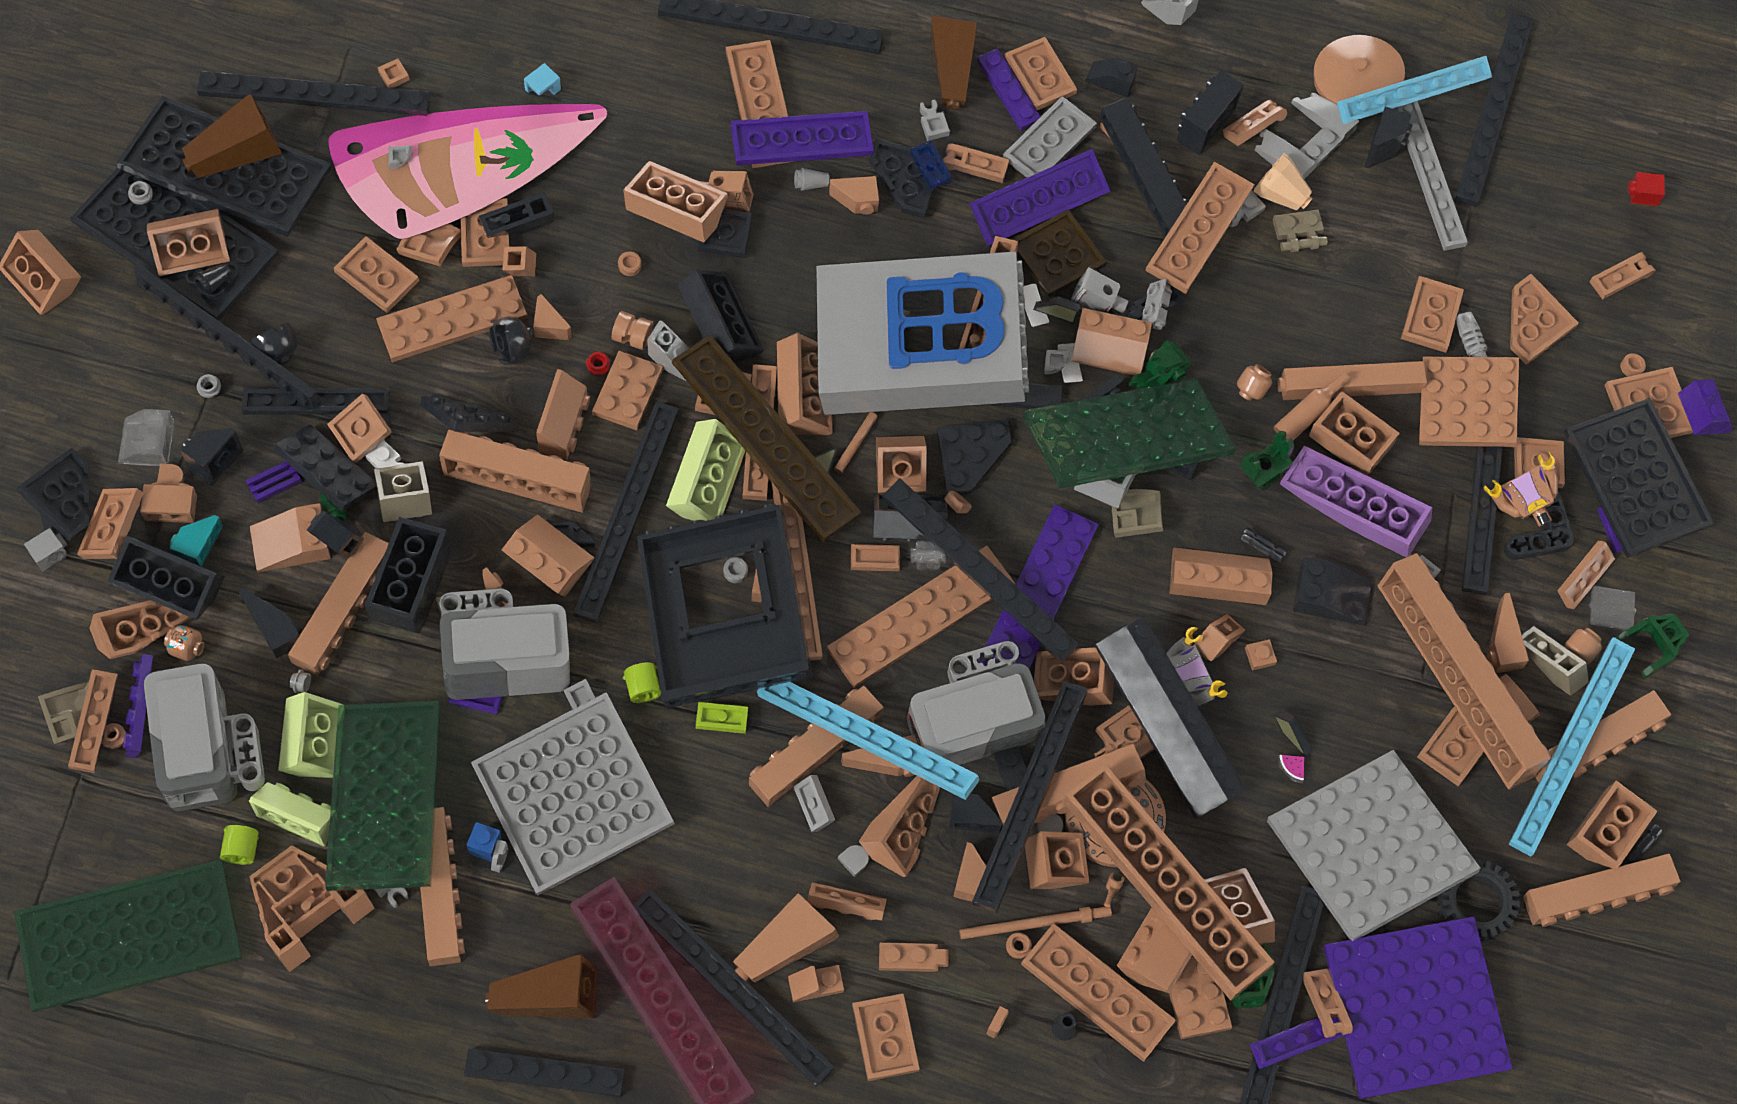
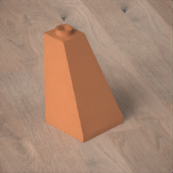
M797 894L733 961L737 966L735 972L745 981L750 978L755 983L836 940L839 935L836 928L800 894Z

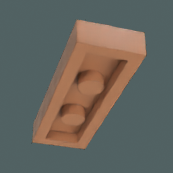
M1598 540L1557 590L1567 608L1575 609L1615 560L1606 542Z
M812 883L807 902L820 909L828 908L837 910L842 914H855L869 920H882L887 899Z

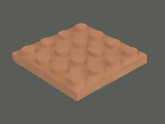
M1423 357L1427 384L1421 392L1420 445L1517 447L1519 358Z

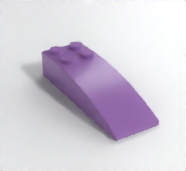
M1306 446L1302 448L1280 482V485L1323 514L1404 557L1410 556L1431 522L1432 507Z

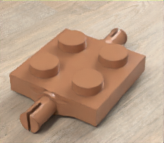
M1130 706L1121 710L1095 730L1105 744L1104 748L1094 753L1095 758L1134 744L1140 759L1155 750Z

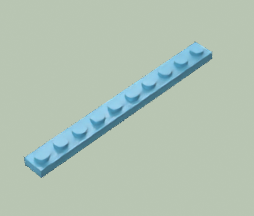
M1614 637L1610 640L1509 842L1510 846L1529 856L1535 853L1635 648Z
M791 682L757 690L759 697L965 800L979 782L977 774Z

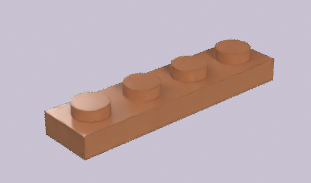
M92 669L68 764L69 769L95 773L118 674Z

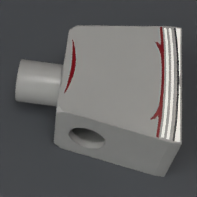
M1089 267L1077 283L1070 300L1080 304L1079 309L1085 308L1108 313L1111 308L1123 313L1128 304L1127 299L1117 295L1120 289L1119 283Z

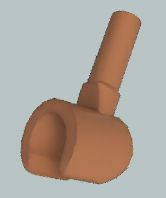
M1114 873L1110 874L1106 884L1108 895L1104 904L1105 907L1109 908L1111 906L1115 893L1121 890L1124 882L1123 876L1121 881H1116L1113 879Z

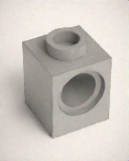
M50 528L24 544L42 572L68 556L64 549L67 543L60 533L54 535Z

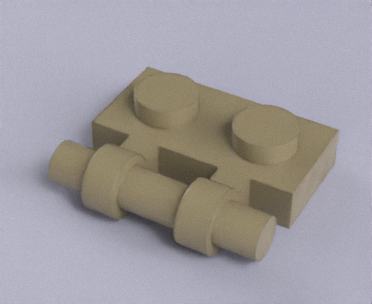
M1319 209L1274 215L1273 217L1277 239H1287L1286 242L1280 243L1281 251L1290 250V252H1298L1299 249L1303 248L1313 250L1328 243L1326 236H1317L1322 234L1324 230ZM1307 236V239L1298 240L1296 238Z

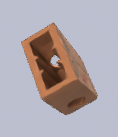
M713 171L711 172L709 182L699 181L728 194L723 209L749 213L753 192L747 172Z

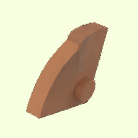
M446 224L402 239L397 252L399 255L441 267L451 248L461 238V230Z

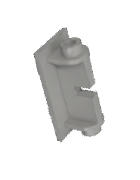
M1162 279L1149 285L1146 304L1143 310L1142 321L1151 322L1153 328L1161 330L1165 326L1167 310L1161 308V306L1169 307L1172 294L1171 286L1166 284L1167 279Z

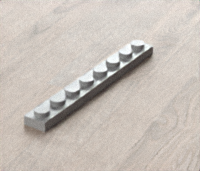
M1418 101L1394 108L1412 114L1409 123L1413 124L1406 145L1443 250L1466 247L1468 242Z

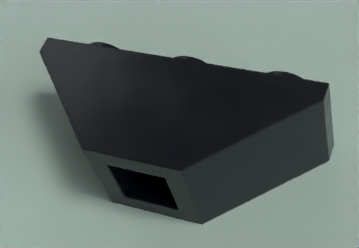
M324 511L316 515L312 519L311 525L307 528L310 534L338 554L350 558L364 540L361 532L355 526Z

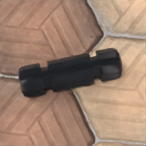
M1250 528L1243 532L1241 540L1247 544H1253V548L1267 556L1271 555L1272 559L1277 562H1281L1285 557L1287 551L1280 546L1278 548L1275 547V543L1260 534L1258 536L1255 535L1256 532Z
M1652 824L1634 844L1624 860L1628 864L1638 862L1663 833L1662 828L1657 824Z

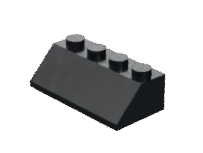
M695 269L678 285L682 298L691 312L692 319L697 324L702 339L711 335L734 363L764 351L727 273Z
M127 536L107 582L198 620L215 600L225 576Z

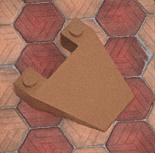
M292 845L249 876L260 911L259 916L263 923L265 939L289 972L311 957L300 938L340 908L353 924L375 909L366 893L352 876L338 872L329 864L325 865L319 862L315 857Z

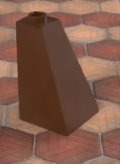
M932 16L930 35L942 104L950 109H960V107H965L977 22Z
M250 94L183 147L182 150L186 158L182 159L188 172L193 171L197 178L274 157L282 154L267 119Z
M576 955L490 983L489 991L486 993V1005L488 1010L496 1015L594 1019L598 968L583 956Z

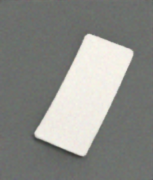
M1037 285L1023 286L1024 308L1031 326L1049 323L1046 314L1033 310L1036 301H1041Z
M1075 343L1058 345V350L1070 351V359L1062 369L1065 383L1083 381L1079 363L1071 362Z

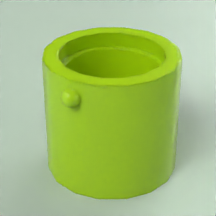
M649 662L639 663L625 669L623 679L626 680L631 702H648L661 695L660 683L656 672L657 666Z
M241 825L226 826L224 828L220 858L234 864H252L259 839L258 830Z

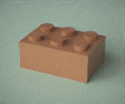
M1341 391L1314 423L1309 437L1354 470L1368 476L1394 445L1399 432Z

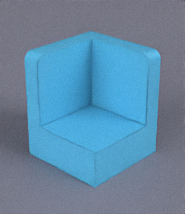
M545 63L524 78L525 90L528 93L534 90L538 95H541L546 90H549L555 95L561 90L560 77Z

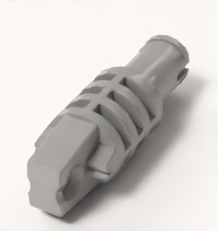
M1471 312L1459 314L1456 317V321L1467 356L1487 357V345Z

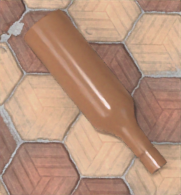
M1343 372L1327 387L1313 390L1274 426V430L1277 433L1285 431L1287 440L1292 439L1294 441L1330 406L1334 394L1350 380V377Z

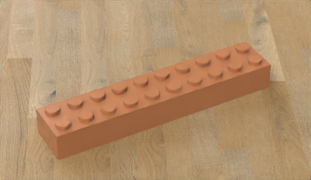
M1417 553L1394 562L1378 584V588L1452 703L1457 707L1461 717L1467 723L1470 731L1507 788L1511 789L1532 779L1551 759L1547 748L1540 742L1532 725L1527 722L1521 713L1519 705L1514 702L1508 693L1506 685L1498 678L1492 664L1487 661L1481 652L1479 644L1474 641L1468 632L1466 624L1461 621L1452 603L1447 600L1442 592L1439 583L1430 574L1426 563L1421 560Z
M1106 764L1102 765L1065 795L1063 803L1230 1000L1234 999L1274 964L1271 957Z

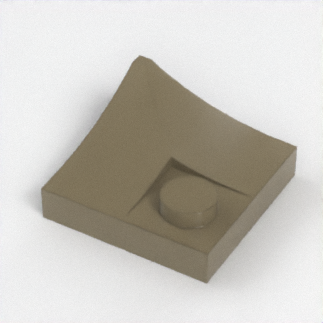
M1128 489L1119 508L1112 506L1115 538L1163 531L1160 491Z
M88 682L38 696L54 745L75 738Z

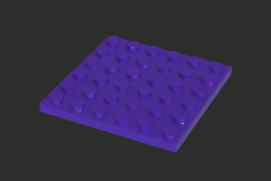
M1474 917L1323 946L1335 990L1338 991L1352 1023V1033L1346 1034L1344 1037L1359 1099L1512 1070Z

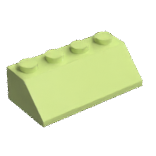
M717 419L696 422L666 505L681 517L689 520L707 521L715 519L718 515H723L745 453L744 448L727 430L725 425Z

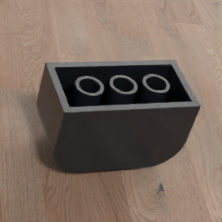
M402 517L398 518L365 603L370 620L417 634L421 632L449 558L450 543L446 530Z

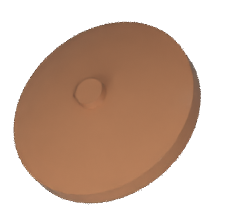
M1367 35L1346 36L1333 41L1320 52L1314 65V84L1320 96L1337 105L1338 101L1404 81L1405 67L1399 53L1387 42Z

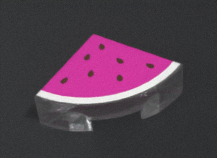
M1279 755L1278 763L1283 772L1292 781L1303 783L1304 757Z

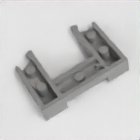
M1311 93L1309 98L1302 100L1298 97L1294 98L1291 102L1322 128L1306 145L1299 150L1264 128L1259 134L1260 137H1263L1262 144L1255 147V151L1272 165L1285 153L1292 159L1304 179L1356 130L1359 120L1343 124L1338 105L1316 93Z

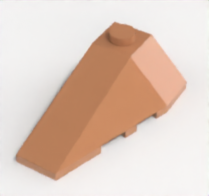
M149 600L94 614L90 631L98 650L109 659H114L136 653L168 633L171 628L179 626L191 617Z
M916 776L870 823L859 843L871 859L902 877L908 875L918 859L920 853L918 848L921 836L926 834L927 828L924 825L928 813L933 812L940 790L939 786Z

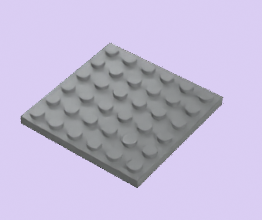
M607 692L471 762L537 895L550 890L675 824Z
M1394 750L1269 816L1267 820L1341 928L1352 941L1367 935L1480 871L1479 865Z

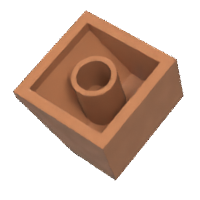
M924 436L876 437L878 493L886 492L899 478L915 492L926 491V442Z
M1041 831L1028 837L1025 850L1031 889H1056L1089 883L1083 833Z

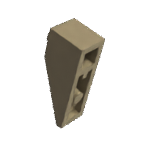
M1534 626L1522 634L1527 655L1557 687L1571 696L1589 682L1587 663Z

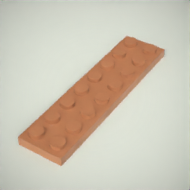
M988 546L979 550L1015 584ZM955 565L827 646L826 650L851 685L856 688L993 600Z

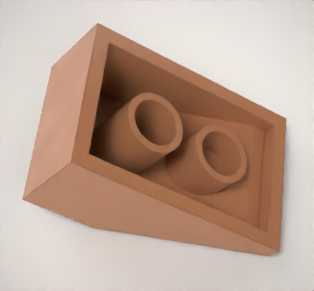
M320 503L296 507L250 526L257 573L331 559L329 547L307 531L312 519L322 511Z
M1096 648L1075 649L1062 663L1048 651L1037 652L1034 684L1040 700L1055 701L1062 683L1065 681L1087 688L1088 693L1083 705L1112 704L1114 679Z
M1246 868L1204 879L1260 946L1264 943L1275 942V920Z

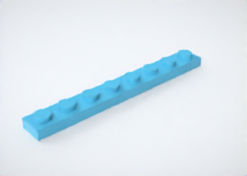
M1483 56L1338 101L1337 105L1342 123L1345 124L1383 112L1385 106L1393 109L1492 78L1487 56Z

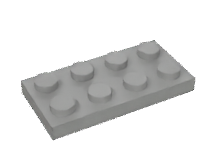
M1062 96L1003 154V158L1009 159V164L1025 177H1030L1061 163L1096 128L1097 123Z

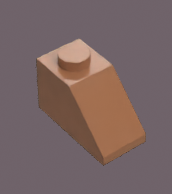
M876 176L830 179L829 195L853 213L867 215L878 212L879 198Z
M1226 614L1211 623L1202 633L1203 640L1199 643H1194L1200 656L1212 662L1221 656L1243 634L1245 629Z
M967 842L953 896L971 902L986 869L985 863L972 843Z

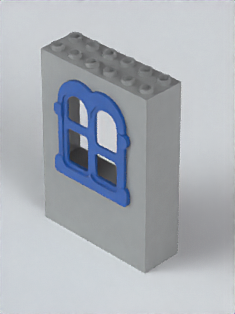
M1016 252L817 266L819 397L824 415L1025 402V393L1029 392V380L1027 373L1028 359L1023 291L1024 277L1022 260L1017 261ZM958 288H975L984 295V304L976 312L956 314L954 312L953 291ZM929 290L943 291L944 313L942 315L905 317L903 315L904 293ZM977 323L984 328L986 332L985 340L976 348L945 350L943 348L942 329L944 325ZM931 326L933 328V349L928 352L907 353L904 349L905 328Z

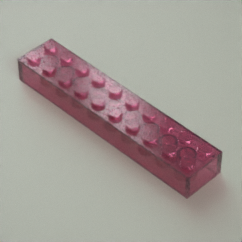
M615 877L570 904L572 914L695 1104H747L753 1100L755 1096L754 1090Z

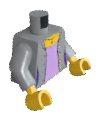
M1191 627L1186 632L1187 638H1181L1166 654L1196 705L1200 706L1213 700L1215 696L1220 698L1226 697L1227 691L1218 692V688L1224 686L1225 683L1219 680L1212 682L1196 646H1191L1192 642L1199 643L1203 640V635L1193 639L1192 634L1198 628Z

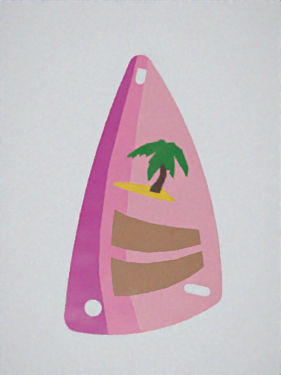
M596 104L517 105L431 113L427 114V116L417 115L338 130L329 137L328 143L337 174L353 201L372 221L396 238L405 239L465 217L525 185L581 143L606 118L607 111L603 106ZM593 112V120H578V115ZM353 142H359L362 144L363 150L360 154L352 155L347 151L348 145ZM412 145L413 153L410 160L400 168L389 170V146ZM400 208L406 211L407 227L405 229L398 227L396 211Z

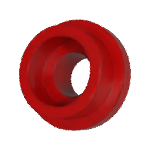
M595 352L588 357L586 366L591 374L603 375L610 368V360L604 353ZM596 363H602V364H603V365L600 366V367H595V366H594Z

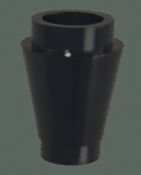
M223 263L198 273V276L194 278V282L201 293L211 294L232 273L229 267Z
M1067 1013L1054 1019L1052 1032L1056 1038L1067 1041L1076 1035L1077 1024L1073 1015ZM1063 1022H1067L1070 1026H1065Z

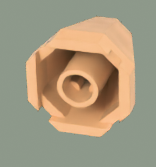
M1285 153L1273 164L1272 168L1254 188V192L1260 197L1294 210H1298L1300 207L1304 209L1312 200L1309 196L1312 193L1310 187L1292 159Z

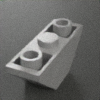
M1143 0L1141 3L1166 24L1182 25L1196 11L1198 0Z
M659 321L647 339L648 355L657 364L662 365L663 370L685 380L673 366L672 360L689 349V347L663 321Z

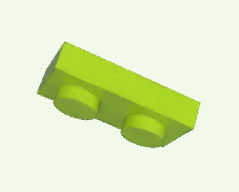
M698 702L696 729L746 734L748 707Z

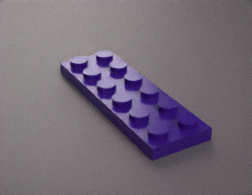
M867 111L736 120L730 123L736 166L871 156L874 152Z
M1093 149L975 200L969 203L986 245L989 246L993 244L995 236L1007 238L1050 219L1067 209L1070 210L1110 192V189Z

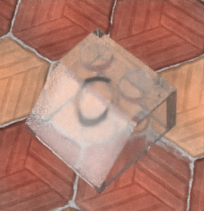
M143 409L125 417L118 458L119 464L149 466L168 464L174 421L169 410Z

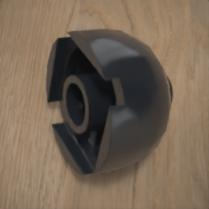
M512 316L491 320L490 323H493V326L489 327V338L494 353L499 350L503 357L498 359L500 363L509 365L522 360L528 354L531 347V340L533 339L531 329L526 327L521 320Z
M289 322L281 324L282 329L279 331L272 328L252 339L250 344L282 366L291 361L289 356L295 352L297 347V336Z

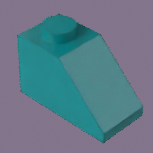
M214 515L181 527L178 534H174L169 546L172 554L202 566L223 528L220 518Z

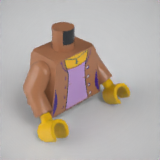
M1548 452L1550 455L1549 460L1543 461L1541 455H1539L1538 460L1541 465L1501 486L1495 480H1492L1495 484L1493 490H1489L1484 486V490L1492 496V499L1501 511L1514 518L1521 517L1523 520L1533 515L1539 527L1552 520L1546 508L1554 503L1553 499L1558 494V476L1554 466L1555 459L1551 452Z

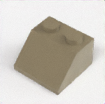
M423 462L374 469L383 522L397 521L399 517L407 519L432 515Z

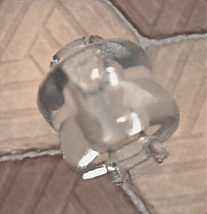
M919 540L916 542L915 548H911L910 551L911 563H915L916 569L920 571L926 569L939 570L941 562L945 563L946 556L930 541Z

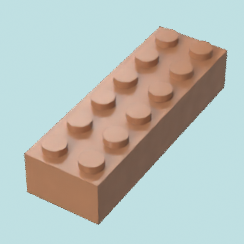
M448 430L439 454L445 476L582 513L591 490L590 470L585 464L563 461L562 458L555 455H550L549 457L541 455L533 449H519L510 443L500 444L484 436L478 438L469 435L467 432Z

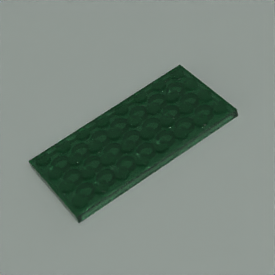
M1197 379L1025 410L1023 415L1059 489L1234 455L1236 449Z
M439 701L338 706L325 880L327 891L431 887L441 708Z
M221 859L14 911L30 1007L33 1013L242 959Z

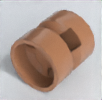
M621 311L613 326L611 338L623 344L630 342V346L645 350L648 345L647 339L653 331L654 323L641 317L636 320L635 315Z

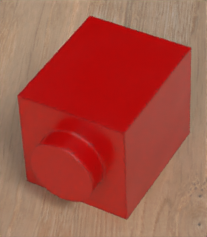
M1637 172L1633 180H1630L1628 183L1627 192L1631 194V203L1658 206L1665 195L1664 175Z

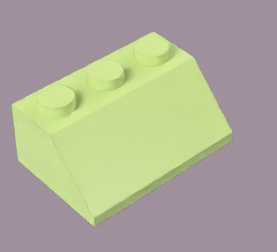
M306 692L286 698L279 771L299 777H338L345 705Z
M267 782L250 798L249 803L257 817L324 847L339 822L336 810L325 803H322L321 806L312 802V798L302 793L295 795L289 792L290 789L280 783L273 785Z

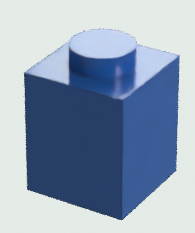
M476 822L466 845L469 854L492 862L497 840L502 841L501 832Z

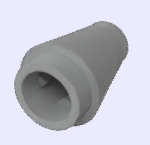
M806 168L796 170L794 175L795 188H800L801 191L828 187L829 174Z

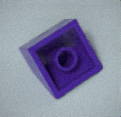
M1713 379L1695 380L1678 393L1694 435L1721 434L1733 431L1730 419Z

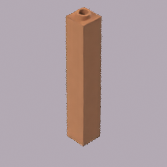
M1423 361L1287 368L1283 370L1281 377L1277 381L1278 391L1282 392L1283 400L1304 399L1313 390L1322 389L1330 385L1343 372L1350 377V380L1333 397H1337L1341 391L1349 397L1421 393L1427 384Z

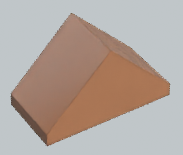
M540 294L537 297L533 325L535 337L560 340L571 339L572 334L569 324Z

